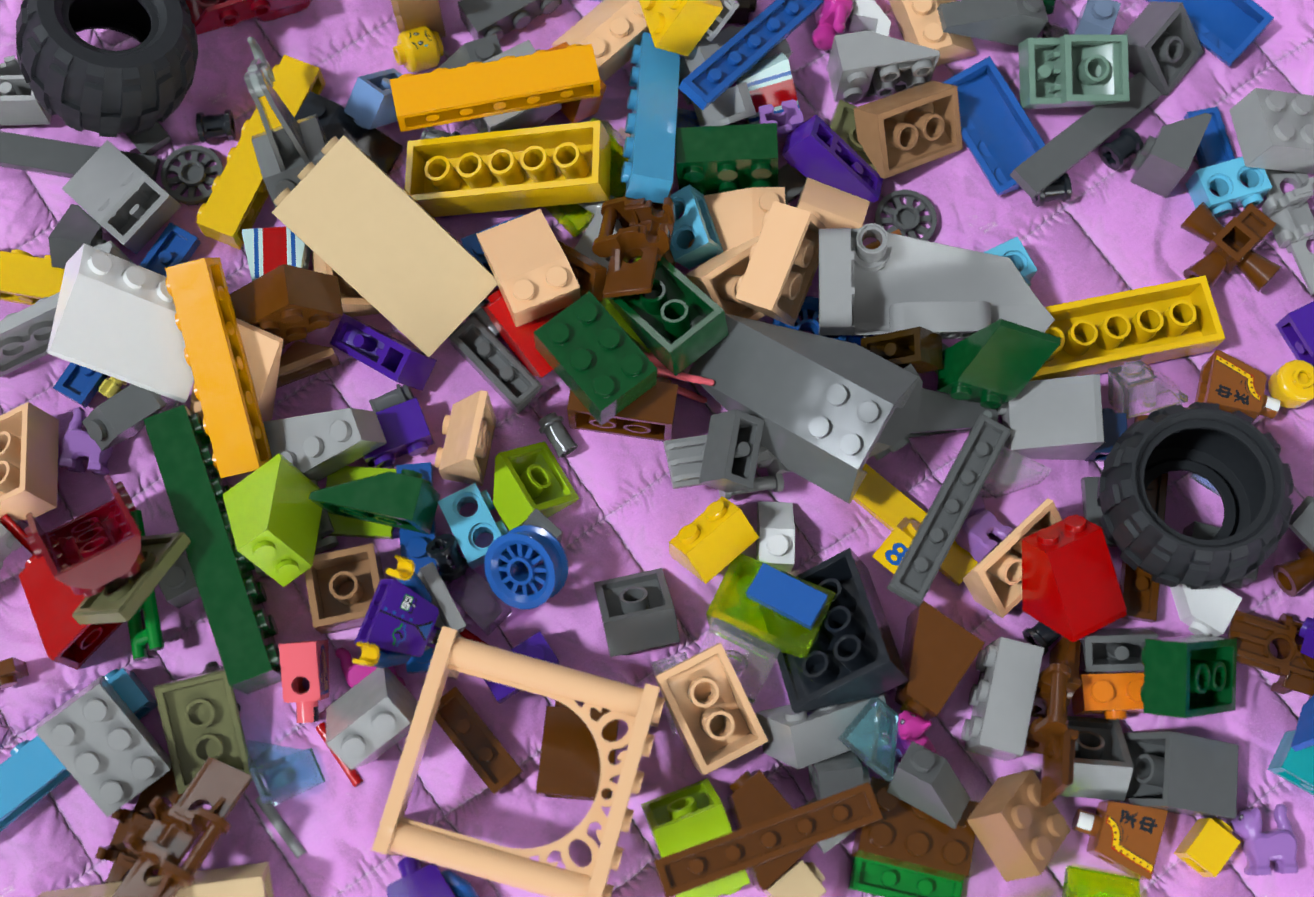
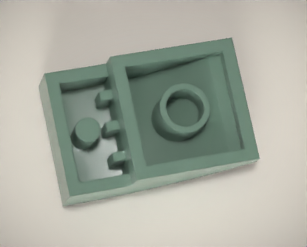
M1128 34L1063 35L1060 38H1027L1018 44L1020 105L1023 109L1083 107L1130 101Z

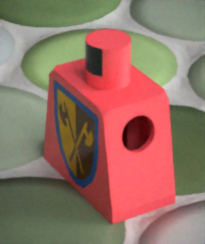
M328 640L279 644L284 703L296 702L297 723L319 721L318 700L329 697ZM304 677L307 678L310 683L309 690H306L303 687L302 682Z

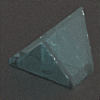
M879 697L871 698L838 739L867 766L886 781H890L894 777L899 714Z
M247 740L249 771L263 804L276 806L326 781L312 748L303 750Z

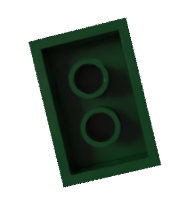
M777 123L676 128V169L679 190L687 185H691L703 195H710L751 187H778Z
M590 291L533 332L537 351L601 426L657 384V368Z
M1186 635L1145 639V646L1141 654L1144 665V683L1140 693L1141 700L1144 703L1143 713L1186 719L1235 711L1237 638Z

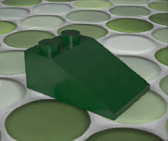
M661 256L660 261H657L652 292L607 298L650 352L675 376L729 335L724 310L663 256Z
M999 319L942 351L943 369L939 370L937 391L951 394V397L956 400L978 402L983 408H999L1002 404L1019 395L1058 348L1060 337Z
M402 469L401 474L385 472L312 491L309 499L330 514L430 535L440 494L431 486L432 483L423 479V474L413 470Z

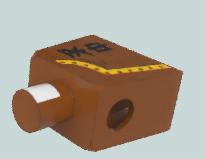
M1216 349L1201 367L1195 402L1219 404L1220 410L1229 413L1239 410L1254 420L1259 415L1273 419L1280 408V400L1264 395L1266 375L1244 362Z
M1104 801L1099 802L1096 814L1077 809L1073 818L1072 829L1090 835L1087 844V852L1136 879L1151 880L1168 811Z

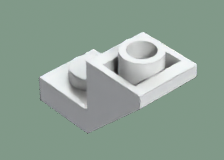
M852 0L853 9L849 16L851 18L849 31L860 32L867 30L889 36L891 21L875 0Z

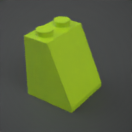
M279 453L222 495L237 551L281 586L285 587L313 567L322 508L309 499L310 493L320 490V488Z
M708 778L641 804L660 858L732 832L724 806ZM745 869L675 895V897L731 895L738 892L742 886L749 884L750 880Z

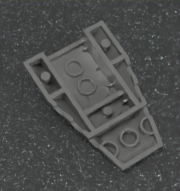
M725 313L729 335L694 361L688 374L713 379L715 381L713 386L700 385L727 411L737 409L763 419L761 444L787 469L850 504L867 474L866 471L862 470L894 410L896 407L903 409L919 377L854 343Z

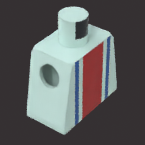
M783 52L757 63L736 81L737 85L746 82L756 111V115L745 118L748 124H758L760 120L758 112L760 106L772 104L774 114L784 111L781 105L783 101L796 100L799 107L789 60Z
M288 227L242 229V237L252 281L282 264L308 269L311 249Z

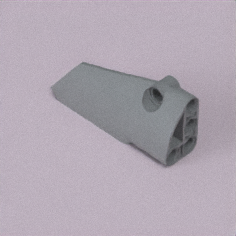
M875 223L866 224L856 229H819L820 336L880 335L920 326L942 335V339H965L999 319L1044 333L1055 320L1028 286L1011 258L888 233L884 227ZM872 237L876 238L881 245L877 249L872 250L866 248L862 242L866 238Z

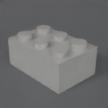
M1255 88L1229 110L1246 167L1314 174L1313 95Z
M1000 637L988 644L985 650L981 649L979 651L976 661V670L980 671L978 685H972L968 701L969 705L973 706L971 719L965 720L961 739L966 741L964 750L1004 761L1023 756L1043 657V647Z
M103 675L42 719L35 730L38 736L107 817L171 769L170 756Z

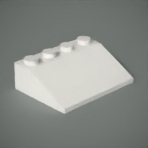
M84 243L66 263L47 354L182 403L187 401L194 382L192 368L186 362L184 355L186 346L183 334L175 322L176 308L174 300L166 288L167 277Z

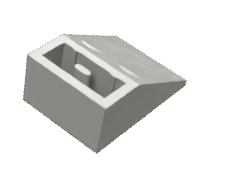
M867 30L835 35L827 64L834 101L839 102V100L852 103L859 101L863 97L875 95L877 97H887L894 92L904 91L929 82L939 60L940 52Z
M108 140L62 188L104 229L135 254L148 243L182 206Z

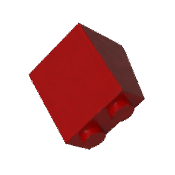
M497 288L486 297L489 302L484 304L482 308L518 361L532 375L540 378L554 370L535 348L533 332L566 308L516 327L500 289Z
M1077 514L1068 516L1022 539V611L1071 642H1075L1127 615V608L1103 530L1098 525Z
M34 554L27 560L24 566L25 569L18 576L46 654L52 661L78 670L123 622L80 625L72 615L86 597L84 594H74L70 586H67L53 576L44 557L37 558Z

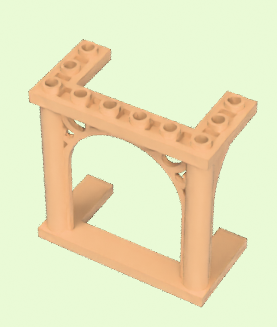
M442 626L372 851L385 855L409 856L547 897H611L614 886L607 884L610 869L618 871L624 849L617 846L621 831L628 833L634 813L633 809L627 808L631 793L639 795L645 773L638 771L641 756L649 758L655 735L649 734L650 727H658L665 699L659 697L660 687L645 683L644 689L462 638L457 630ZM460 672L551 698L573 710L587 725L599 751L600 783L589 812L569 834L542 847L517 849L500 846L404 817L447 677L458 679ZM575 701L582 702L584 705L580 707ZM591 708L597 709L600 713L602 708L610 710L598 722L590 717ZM623 720L627 723L628 731L622 739L608 742L602 738V730L609 722ZM628 745L627 750L621 752L617 757V760L621 762L617 765H612L608 760L610 751L621 749ZM620 775L617 785L609 781V779ZM606 788L610 789L613 793L612 797L608 800L603 799L601 796L602 791ZM601 807H611L608 817ZM593 822L599 823L602 827V830L597 829L596 832L597 838L601 842L600 848L587 834L589 825ZM573 840H582L589 846L592 860L588 866L580 867L572 861L569 854V846ZM553 851L561 852V859L566 869L557 867L558 861H547ZM539 856V861L532 860L530 857Z

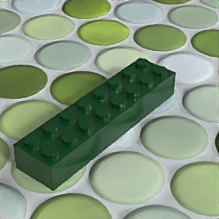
M181 405L143 419L179 532H184L191 540V543L185 550L229 686L249 694L281 682L279 648L274 638V635L278 634V628L273 616L266 614L263 603L267 601V595L260 581L256 583L252 572L255 569L254 563L237 551L222 495L230 487L223 485L219 470L213 464L210 436L204 430L200 415L198 413L193 414L185 405Z

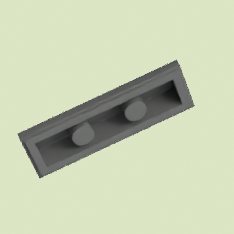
M475 315L471 316L448 337L451 345L517 414L524 410L543 387Z

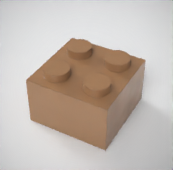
M373 543L314 555L313 567L304 572L313 628L319 633L325 634L362 625L379 581L384 579L380 551Z
M1033 769L998 777L967 819L968 824L1005 882L1040 876L1071 831L1065 818L1060 814L1053 801L1046 806L1040 805L1042 784Z

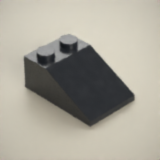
M310 91L294 117L296 121L317 114L328 142L334 136L339 140L343 135L347 136L389 175L403 150V146L376 128L365 129L354 122V118L344 112L345 108Z

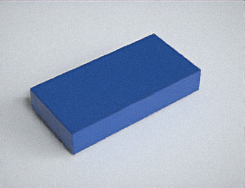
M1218 106L1190 111L1184 116V119L1203 113L1212 115L1195 153L1200 169L1235 159Z
M765 563L762 564L746 592L747 598L810 630L828 600L827 594Z

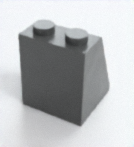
M1173 731L1123 733L1134 770L1125 801L1117 800V802L1163 809L1169 813L1206 818L1236 819L1239 745Z

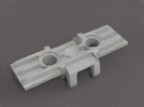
M1265 169L1272 188L1266 194L1267 200L1261 207L1262 211L1276 223V226L1271 231L1279 248H1286L1288 254L1292 253L1310 295H1314V254L1306 247L1307 240H1314V217L1307 202L1314 195V177L1309 178L1307 173ZM1280 183H1290L1295 189L1284 194L1280 189Z
M707 435L665 440L663 442L673 489L703 485L699 483ZM760 443L757 467L767 468L769 476L754 478L753 489L729 493L721 490L718 491L720 497L723 496L726 499H731V495L773 489L774 492H780L784 489L782 473L792 471L787 469Z

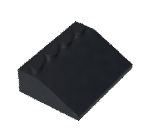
M850 548L793 577L828 595V600L811 630L761 605L790 705L795 713L876 697L908 681L869 570Z

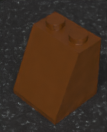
M922 601L907 617L901 660L908 681L897 686L895 702L901 705V712L908 710L920 715L925 720H929L939 714L985 642L925 601Z
M555 701V707L546 706L536 794L540 797L594 801L598 792L601 773L600 757L596 742L583 720L573 710ZM591 708L590 717L598 722L610 710L602 708L600 713L597 709ZM619 720L611 721L605 725L602 730V738L605 741H617ZM611 750L608 760L612 765H615L616 750ZM608 788L604 789L601 793L602 798L605 800L610 799L613 795L612 791Z
M747 770L729 786L734 793L727 799L737 830L793 810L791 805L760 770L753 776ZM815 844L748 868L754 887L758 891H765Z

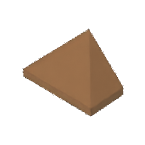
M295 341L281 356L277 388L340 365V361L333 348Z

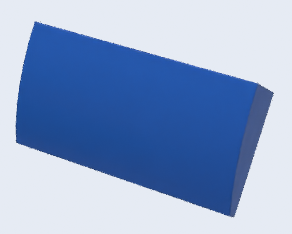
M1146 0L1149 3L1151 1L1182 2L1200 44L1228 67L1261 35L1274 18L1253 0Z
M989 56L942 83L957 86L962 139L997 196L1021 188L1010 174L1016 167L1045 146V143Z

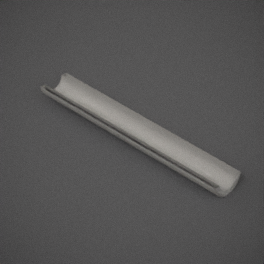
M265 794L260 795L255 799L256 803L298 859L306 852Z

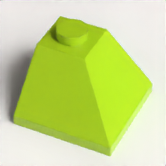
M545 441L500 452L495 456L493 505L509 531L515 527L522 526L536 508L545 517L549 518L579 499V496Z

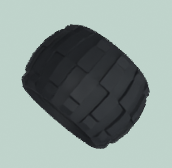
M23 0L21 11L16 21V55L26 83H29L39 104L50 115L57 114L65 121L66 126L80 132L88 130L99 133L101 137H117V134L121 133L137 135L149 131L156 121L163 122L179 107L193 83L198 57V41L195 25L192 23L186 1ZM88 29H108L133 37L141 44L122 51L104 50L88 44L76 32Z
M1195 402L1185 408L1182 404H1174L1150 413L1143 421L1140 420L1133 423L1118 438L1105 459L1097 489L1098 506H1101L1103 513L1100 519L1101 525L1108 541L1111 543L1115 542L1121 550L1120 558L1134 571L1140 568L1152 575L1151 580L1168 587L1185 584L1191 590L1218 588L1221 584L1238 581L1255 571L1277 549L1281 537L1287 532L1293 511L1292 499L1289 498L1294 488L1291 470L1288 463L1282 462L1279 456L1281 446L1270 432L1266 434L1260 432L1251 424L1254 419L1239 410L1229 413L1220 410L1219 404ZM1171 471H1188L1207 479L1219 492L1223 501L1224 519L1220 530L1211 540H1204L1183 535L1172 529L1159 518L1151 507L1145 491L1148 485L1155 478Z

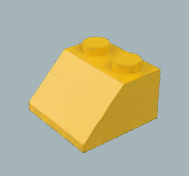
M722 496L717 501L711 503L700 516L684 526L678 535L669 541V554L675 561L707 584L759 537L742 510Z

